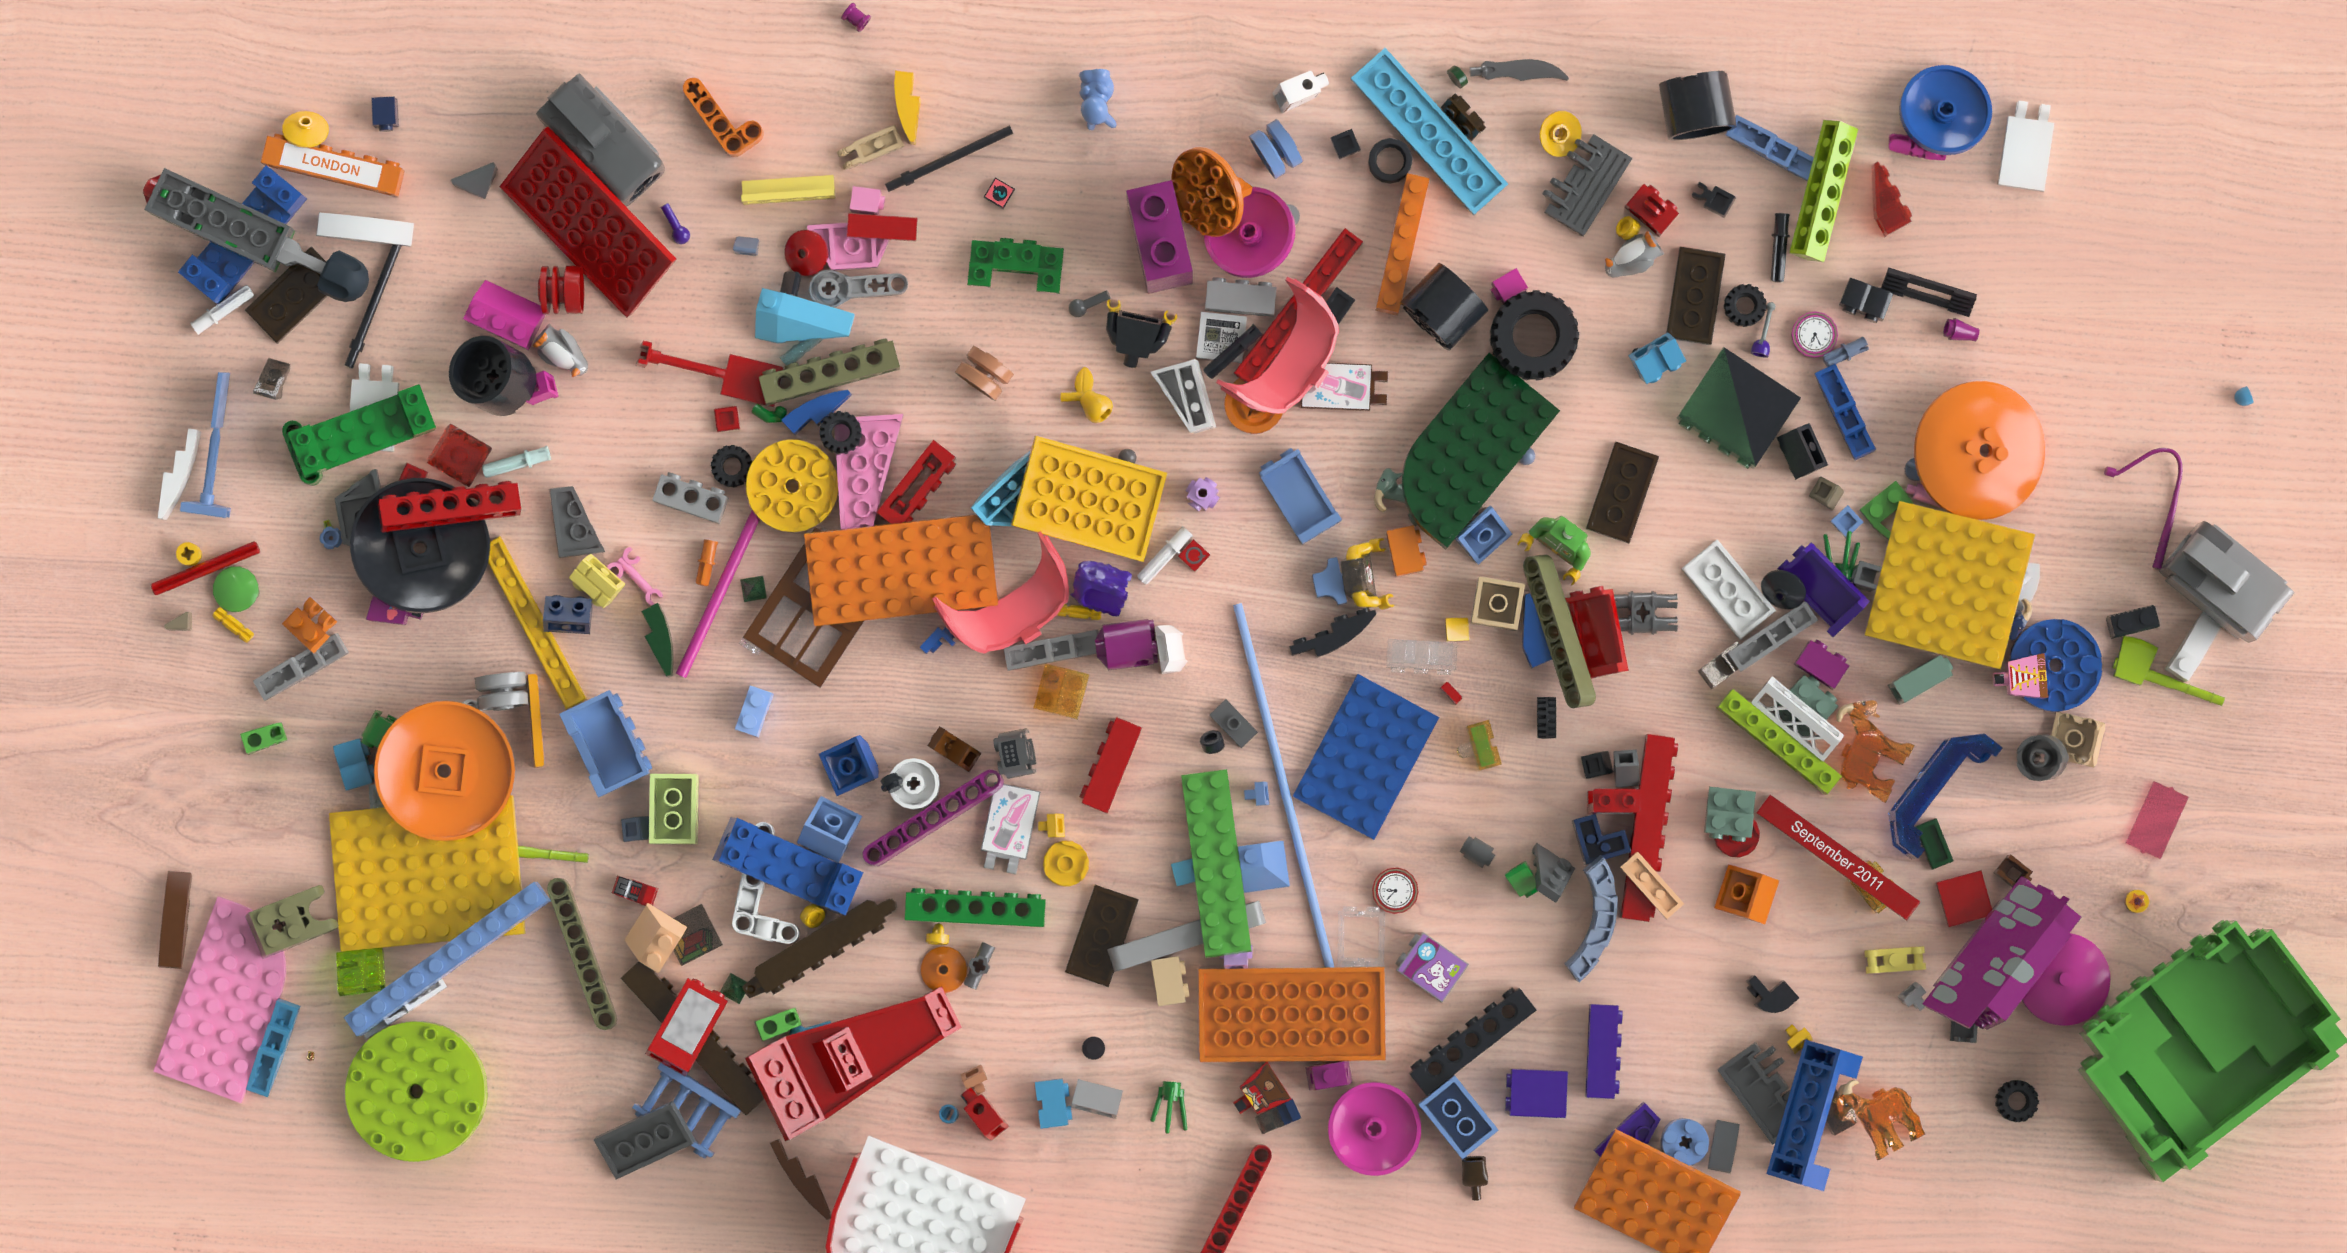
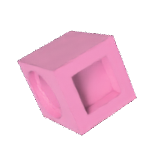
M853 186L850 204L851 212L879 215V210L884 209L885 196H881V190Z

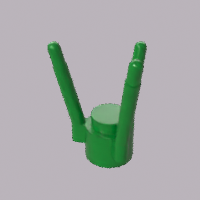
M1851 531L1847 532L1843 563H1835V566L1849 581L1850 577H1852L1860 543L1857 542L1850 564H1848ZM1824 534L1826 557L1832 562L1828 535Z
M1163 1081V1086L1159 1087L1158 1097L1150 1121H1155L1164 1096V1100L1168 1101L1165 1133L1168 1134L1170 1132L1173 1101H1177L1179 1097L1183 1130L1186 1131L1188 1127L1184 1089H1181V1083Z

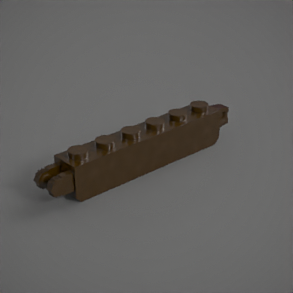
M886 899V901L877 905L875 901L866 900L848 911L846 915L838 917L755 968V976L742 986L746 995L749 998L764 992L766 994L772 992L774 995L785 988L783 984L787 981L792 980L794 983L805 976L803 972L807 969L812 968L814 971L825 964L823 960L827 957L832 956L834 959L845 952L843 948L850 943L853 947L865 940L863 936L870 931L873 935L885 928L883 924L887 922L885 917L891 914L892 911L897 910V902L893 899Z

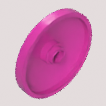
M1253 187L1252 193L1243 198V214L1238 226L1224 236L1211 237L1204 235L1205 246L1211 259L1226 273L1241 278L1259 277L1277 268L1290 253L1295 239V221L1290 208L1277 194L1264 188Z
M2070 933L2072 936L2022 999L2023 1004L2034 1016L2053 1025L2069 1026L2088 1020L2103 1006L2110 990V970L2103 953L2088 939Z
M1369 1082L1349 1089L1338 1099L1330 1113L1328 1136L1334 1153L1344 1165L1360 1174L1380 1176L1400 1169L1412 1158L1421 1138V1121L1414 1103L1405 1093L1389 1084Z

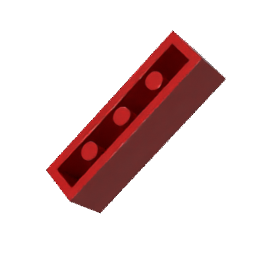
M1116 717L1115 721L1110 720L1105 732L1109 734L1106 743L1101 742L1097 751V755H1100L1097 764H1092L1088 776L1092 777L1089 786L1084 784L1079 797L1083 799L1082 804L1108 814L1142 727Z

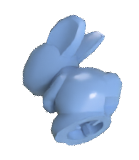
M1093 69L1080 72L1079 76L1082 82L1079 94L1084 100L1081 104V113L1087 122V128L1094 130L1096 125L1102 123L1111 128H1116V121L1108 113L1107 101L1114 92L1110 71L1106 69Z

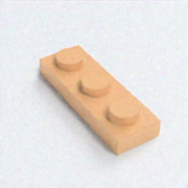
M1636 852L1620 867L1666 919L1684 905L1681 899L1639 852Z

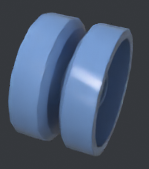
M1275 119L1267 124L1266 127L1271 140L1260 130L1251 134L1249 139L1273 178L1277 179L1285 174V166L1281 158L1291 168L1301 164L1303 160L1290 134Z

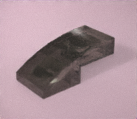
M1738 641L1698 670L1711 689L1738 670V667L1728 654L1729 651L1740 645Z

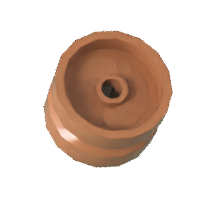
M973 345L966 356L976 367L974 368L967 363L961 362L955 373L975 389L996 401L1002 393V389L993 379L1002 384H1008L1014 374L997 358Z

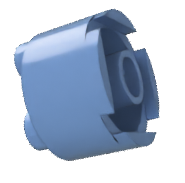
M1679 1118L1666 1125L1661 1135L1660 1146L1663 1153L1687 1165H1693L1701 1161L1708 1152L1709 1138L1701 1124L1691 1119ZM1682 1136L1690 1138L1687 1148L1682 1145L1679 1146Z

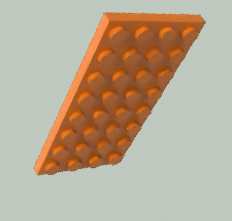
M976 514L804 534L814 626L935 613L937 611L934 608L935 603L932 599L935 596L955 610L998 605L990 525H985Z
M1385 967L1198 969L1200 1062L1386 1060Z

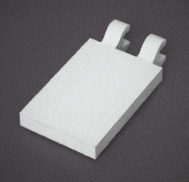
M2018 101L2016 103L2015 117L2008 116L1998 185L2044 192L2054 123L2048 122L2051 105L2041 104L2038 111V120L2025 118L2028 102Z
M359 363V380L352 379L350 412L397 395L399 383L392 382L394 369L392 365H382V381H370L371 365ZM395 445L381 451L394 452Z

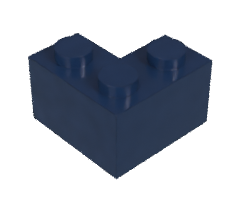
M1596 814L1572 820L1584 865L1592 863L1600 855L1608 859L1631 852L1625 830L1602 836Z

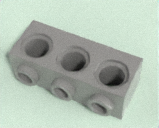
M668 472L667 476L661 474L652 501L720 524L729 499L724 495L725 491L712 487L711 491L702 488V483L690 480L689 483L680 481L681 476ZM670 483L674 484L676 488L675 493L671 496L665 495L664 487ZM689 491L697 493L698 497L694 503H687L685 500V496ZM712 498L719 500V507L714 511L709 510L707 507L708 501Z

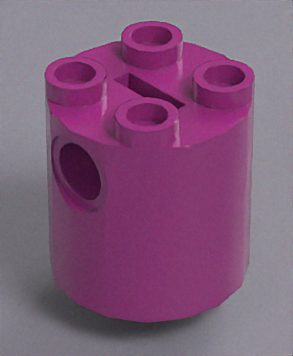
M1143 619L1103 624L1095 639L1097 658L1105 665L1108 671L1149 666L1158 663L1154 621Z

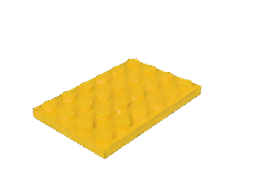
M1034 436L1011 526L1036 533L1041 531L1043 535L1144 562L1167 473Z

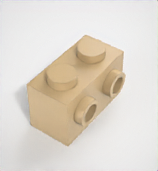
M1179 956L1151 960L1158 1007L1186 1002L1185 997H1190L1188 983L1183 984L1182 974H1186L1184 960L1179 961Z

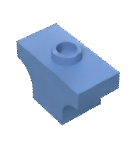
M1337 557L1327 560L1328 565L1323 572L1312 574L1317 598L1331 597L1336 601L1337 606L1347 604L1344 587L1348 586L1346 575L1340 572Z

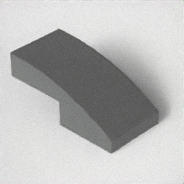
M1721 1120L1716 1121L1708 1169L1731 1173L1740 1124Z

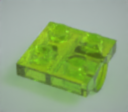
M383 948L336 953L337 983L340 997L381 991L386 987Z

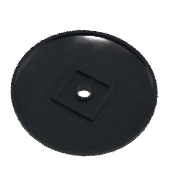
M410 478L396 481L373 494L358 512L353 523L350 538L352 563L358 578L365 588L384 604L410 613L437 612L461 602L481 581L490 555V537L485 520L389 532L381 531L378 501L386 495L403 497L410 492L428 494L429 491L435 489H442L443 492L452 491L454 486L429 478ZM471 499L466 501L469 506H476ZM451 501L443 504L446 509H454L456 507ZM428 504L420 506V509L424 512L432 511V507ZM399 507L397 512L401 515H406L409 513V510L406 507ZM416 543H422L426 546V551L418 554L413 550V546Z

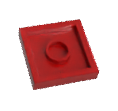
M1982 870L1936 882L1948 927L1985 918L1992 910Z

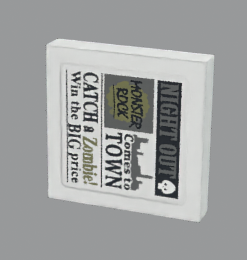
M1201 312L1196 358L1214 360L1236 340V336L1239 338L1246 331L1247 317ZM1243 352L1232 362L1241 363Z

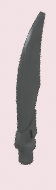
M1534 59L1507 62L1485 61L1481 66L1470 67L1469 69L1470 77L1482 76L1486 80L1500 77H1511L1520 81L1539 78L1569 80V77L1560 68L1548 62Z

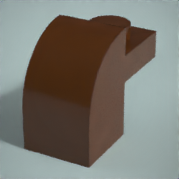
M940 726L932 735L927 745L968 772L971 771L981 755V752Z

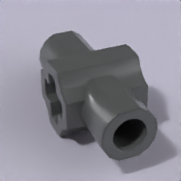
M982 942L976 957L971 958L969 962L970 970L963 983L964 985L975 990L977 989L983 974H987L990 969L988 963L995 947ZM982 959L983 965L986 968L978 973L975 971L976 967L973 966V963Z

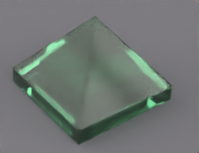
M763 576L740 579L744 602L767 599Z
M730 973L720 992L725 997L740 1004L746 994L742 986L747 982Z

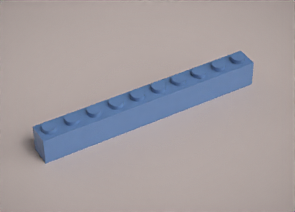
M538 882L531 883L350 1012L344 1019L356 1036L364 1035L551 901Z

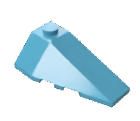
M762 288L756 308L755 338L773 343H785L786 341H807V339L849 337L855 314L786 293Z

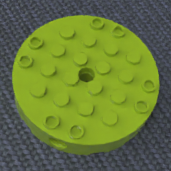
M426 1021L399 1023L387 1027L372 1036L363 1044L352 1060L345 1084V1100L348 1114L359 1135L378 1152L397 1160L409 1162L439 1158L463 1145L479 1126L488 1099L485 1068L472 1045L454 1030ZM416 1084L420 1085L423 1089V1094L419 1098L414 1097L412 1094V1087Z

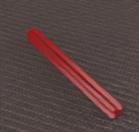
M255 541L152 583V592L154 595L167 592L260 553V548Z

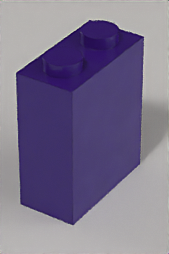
M1511 1069V1074H1506V1087L1510 1088V1097L1505 1098V1111H1509V1116L1566 1118L1568 1071Z

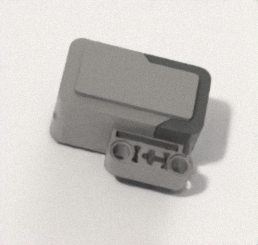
M2206 521L2196 524L2159 570L2167 578L2165 581L2235 638H2241L2248 643L2256 641L2272 622L2274 614H2278L2294 594V591L2286 585V580L2215 524L2211 525Z

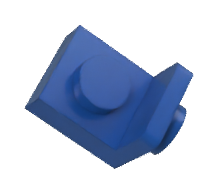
M938 627L920 648L926 654L929 651L934 653L943 644L940 642L942 638L953 647L956 644L953 641L955 636L946 627L943 630Z

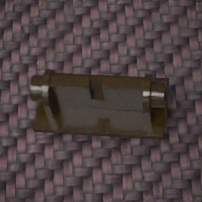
M1455 93L1441 106L1448 118L1453 120L1460 128V131L1471 141L1486 129L1485 122L1475 111L1470 115L1466 113L1471 107L1461 95L1458 96Z

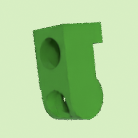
M282 722L240 734L247 755L288 740Z
M796 1008L755 1021L762 1041L802 1025Z

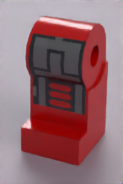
M617 875L611 893L644 906L647 903L653 906L659 888Z

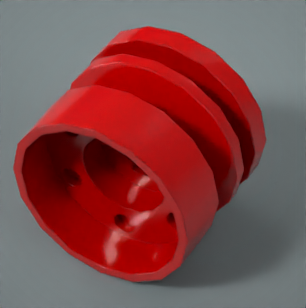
M582 265L566 266L564 276H560L558 266H553L552 276H550L548 266L541 267L538 280V299L543 314L550 313L551 304L554 314H559L561 304L565 305L567 314H583L585 288Z

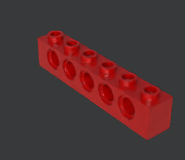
M502 481L494 486L478 484L475 488L469 489L459 486L452 488V491L445 492L442 489H435L429 491L428 494L410 492L403 497L386 495L379 499L378 510L381 531L389 532L520 516L521 502L518 483ZM491 496H498L502 501L494 504L489 498ZM473 498L476 499L479 504L477 506L472 507L469 506L466 501L468 499ZM451 501L456 507L454 509H446L443 504ZM428 504L432 507V511L424 512L420 509V506ZM399 507H406L409 513L401 515L397 512V509Z

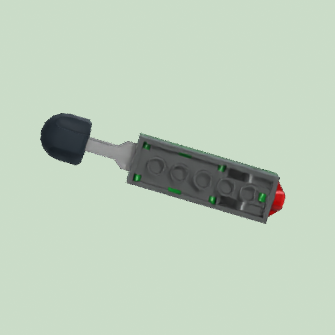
M166 168L163 169L161 175L148 179L144 186L143 194L147 203L144 210L153 216L271 271L276 272L280 263L286 266L300 264L321 274L317 285L319 292L342 302L354 301L367 290L369 283L368 270L355 257L340 250L333 252L326 263L302 252L299 243L292 239L295 233L292 227Z

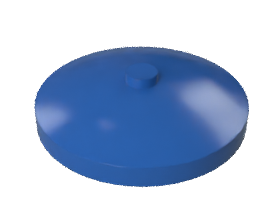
M1937 65L1920 71L1909 81L1900 99L1899 114L1904 130L1918 146L1935 154L1956 155L1970 150L1984 137L1992 119V103L1985 86L1972 73L1956 66Z

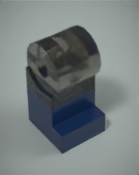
M1292 1098L1254 1118L1261 1133L1265 1134L1299 1120L1301 1116Z

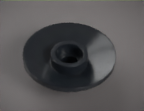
M1774 570L1767 573L1761 582L1763 595L1772 605L1778 608L1794 609L1799 607L1805 600V586L1791 572Z

